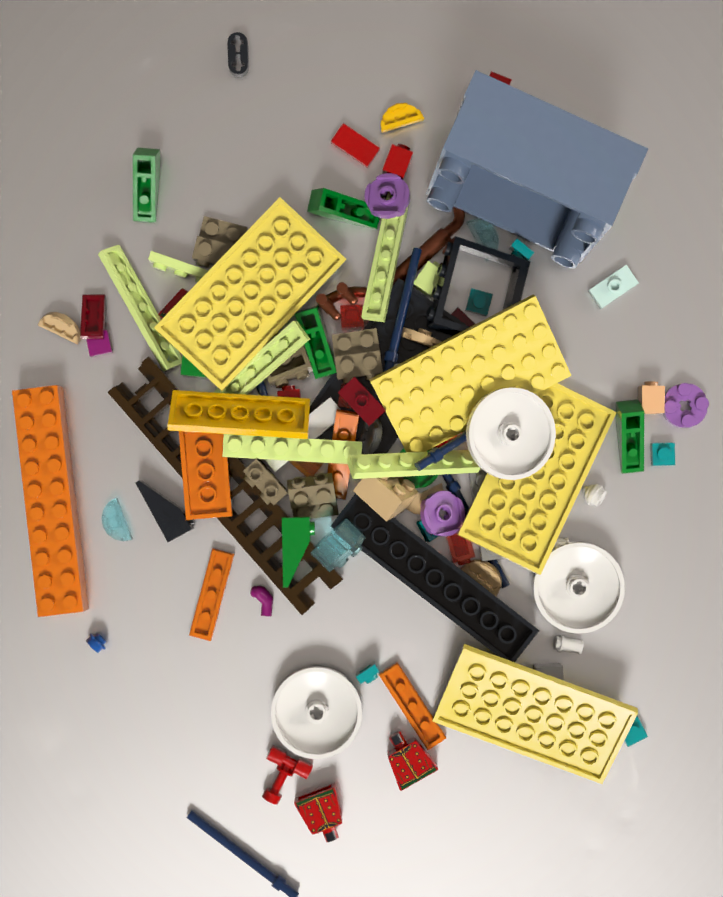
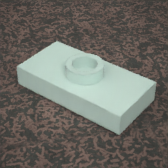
M625 265L588 291L600 309H602L639 284L628 266Z

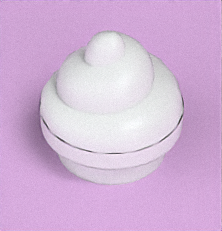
M600 484L589 485L588 487L583 486L582 488L585 500L591 506L593 504L599 506L607 493Z

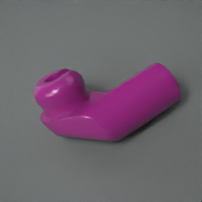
M253 586L250 594L262 604L261 616H272L273 595L264 586Z

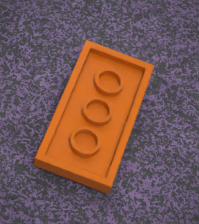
M179 431L186 520L233 516L228 457H222L224 434Z

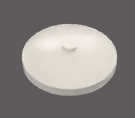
M502 388L485 395L473 408L466 428L468 449L476 464L489 475L507 480L526 478L540 470L551 456L556 438L554 419L547 405L534 393L521 388Z
M571 542L556 547L552 550L541 575L535 573L533 578V596L539 611L553 626L569 633H589L602 628L615 617L624 599L625 583L618 563L605 550L590 543Z
M322 666L303 668L288 676L277 689L271 706V721L278 739L291 752L309 759H324L342 752L355 739L362 720V704L354 685L340 672Z

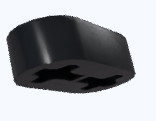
M235 32L229 36L227 42L228 67L233 76L240 78L244 77L249 71V46L246 36L240 32ZM236 39H240L241 43H244L240 45V52H236V47L233 45L236 43ZM237 58H240L241 64L245 65L241 67L240 71L233 67L237 64Z

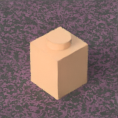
M647 381L644 382V385L639 386L637 399L644 409V414L665 413V386H658V382Z

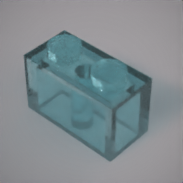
M346 518L323 537L310 553L330 572L335 567L340 569L349 560L348 557L350 555L355 557L362 550L361 544L366 537Z

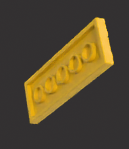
M173 390L168 431L308 439L310 399Z

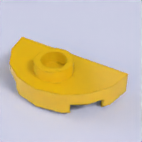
M396 103L384 113L380 124L381 133L424 121V117L421 111L414 106L408 105V103Z

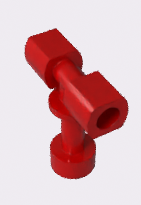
M272 745L266 759L277 764L276 768L280 772L272 787H267L262 797L266 801L278 805L282 798L279 791L287 776H293L295 773L307 779L313 764L301 758L295 760L286 755L287 751Z

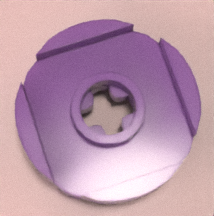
M392 173L377 176L376 180L367 185L364 195L371 214L383 219L404 215L411 196L407 183L400 176ZM386 192H390L393 197L390 200H385L382 196H385Z
M682 383L672 386L665 393L664 418L675 427L690 428L699 424L705 418L709 401L705 393L694 384ZM681 400L689 402V410H680Z
M433 492L426 499L422 500L420 504L421 521L429 534L450 536L460 529L459 526L465 518V508L462 501L451 494V492ZM441 508L447 512V515H444V520L439 517Z

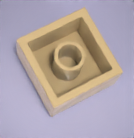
M403 477L361 479L353 490L386 522L404 512L419 493L415 489L414 484Z

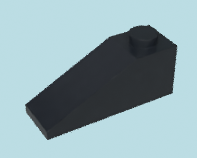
M143 480L135 482L167 542H171L194 529L192 525L195 523L194 519L186 520L183 508Z

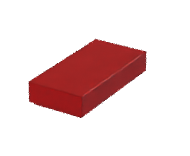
M344 123L331 140V144L366 168L369 167L380 151L378 146Z

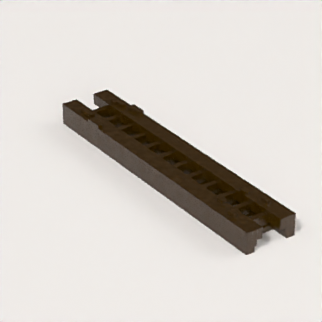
M148 356L138 370L150 382L149 384L145 383L134 394L124 382H121L110 389L108 394L182 477L180 446L170 436L173 431H168V426L164 429L155 419L156 416L171 405L173 390L179 389L157 363ZM155 388L164 400L149 412L141 400ZM228 457L229 474L239 484L231 491V500L244 490L253 500V503L240 515L232 507L233 516L217 517V519L297 611L303 615L315 604V601L304 590L307 586L320 577L331 590L343 580V577L314 543L310 541L301 561L305 560L313 570L299 582L293 577L288 588H283V564L275 556L282 548V536L269 548L259 537L273 525L282 534V518L290 516L279 503L276 505L269 503L267 505L259 496L261 491L255 485L252 488L243 478L246 476L243 472L247 468L246 465L239 458ZM260 508L267 516V519L255 530H252L244 520Z

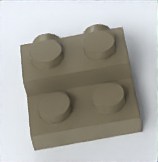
M204 216L200 234L196 239L192 259L197 261L196 265L209 268L210 265L214 266L247 232L248 227Z
M377 328L332 335L337 379L343 380V384L348 383L353 377L365 376V380H369L383 373Z
M304 346L299 348L267 377L271 387L282 388L289 384V380L294 378L304 380L310 376L309 373L313 372Z
M255 459L243 470L246 474L243 477L252 488L255 485L261 491L259 496L267 505L269 503L276 505L288 495L287 488L260 459Z
M319 473L315 476L295 477L287 480L293 517H311V519L339 515L332 473Z

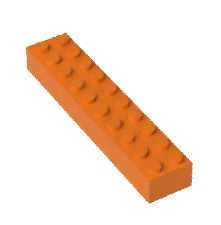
M59 385L12 390L38 617L84 612L89 609L64 390Z

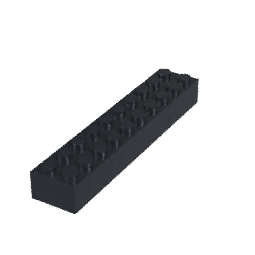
M356 493L330 527L498 657L516 662L540 631L397 519L392 518L386 522Z

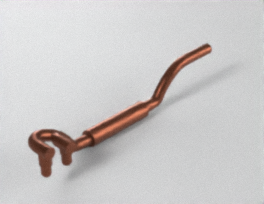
M453 207V221L444 229L440 228L419 247L422 252L417 271L445 247L446 242L451 240V237L462 227L465 220L464 211ZM411 255L396 268L392 287L398 278L405 282ZM340 282L336 287L337 290L327 295L318 294L316 302L326 314H329L337 321L341 318V314L335 308L334 303L346 299L351 305H355L358 302L357 297L365 298L367 287H348L344 282Z

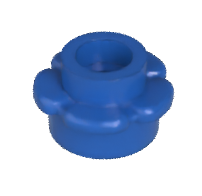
M98 632L95 635L89 634L90 637L86 642L94 651L99 653L102 649H106L104 644L107 641Z

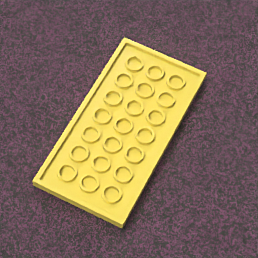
M279 197L167 313L154 329L217 388L223 391L256 354L268 344L341 267L346 258Z
M531 295L369 380L407 453L426 452L466 431L467 422L473 408L485 395L502 388H521L537 394L570 377L571 373L536 296Z
M558 383L535 394L547 405L555 423V444L548 461L536 473L517 480L500 479L486 473L457 534L538 575H541L617 413Z
M464 644L432 721L603 784L638 714V708Z

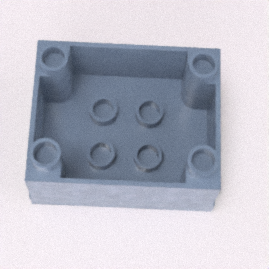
M476 70L440 154L426 193L428 195L427 202L432 207L444 212H451L453 207H456L553 251L551 258L559 265L567 268H576L578 263L586 257L613 226L630 184L640 170L648 148Z

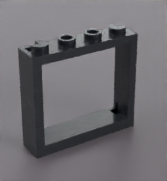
M457 236L446 242V246L442 251V254L445 256L443 263H440L437 270L439 280L432 290L431 297L434 299L432 306H429L426 313L428 314L426 327L451 335H456L469 328L468 326L442 318L459 250L513 268L503 310L521 301L531 261Z

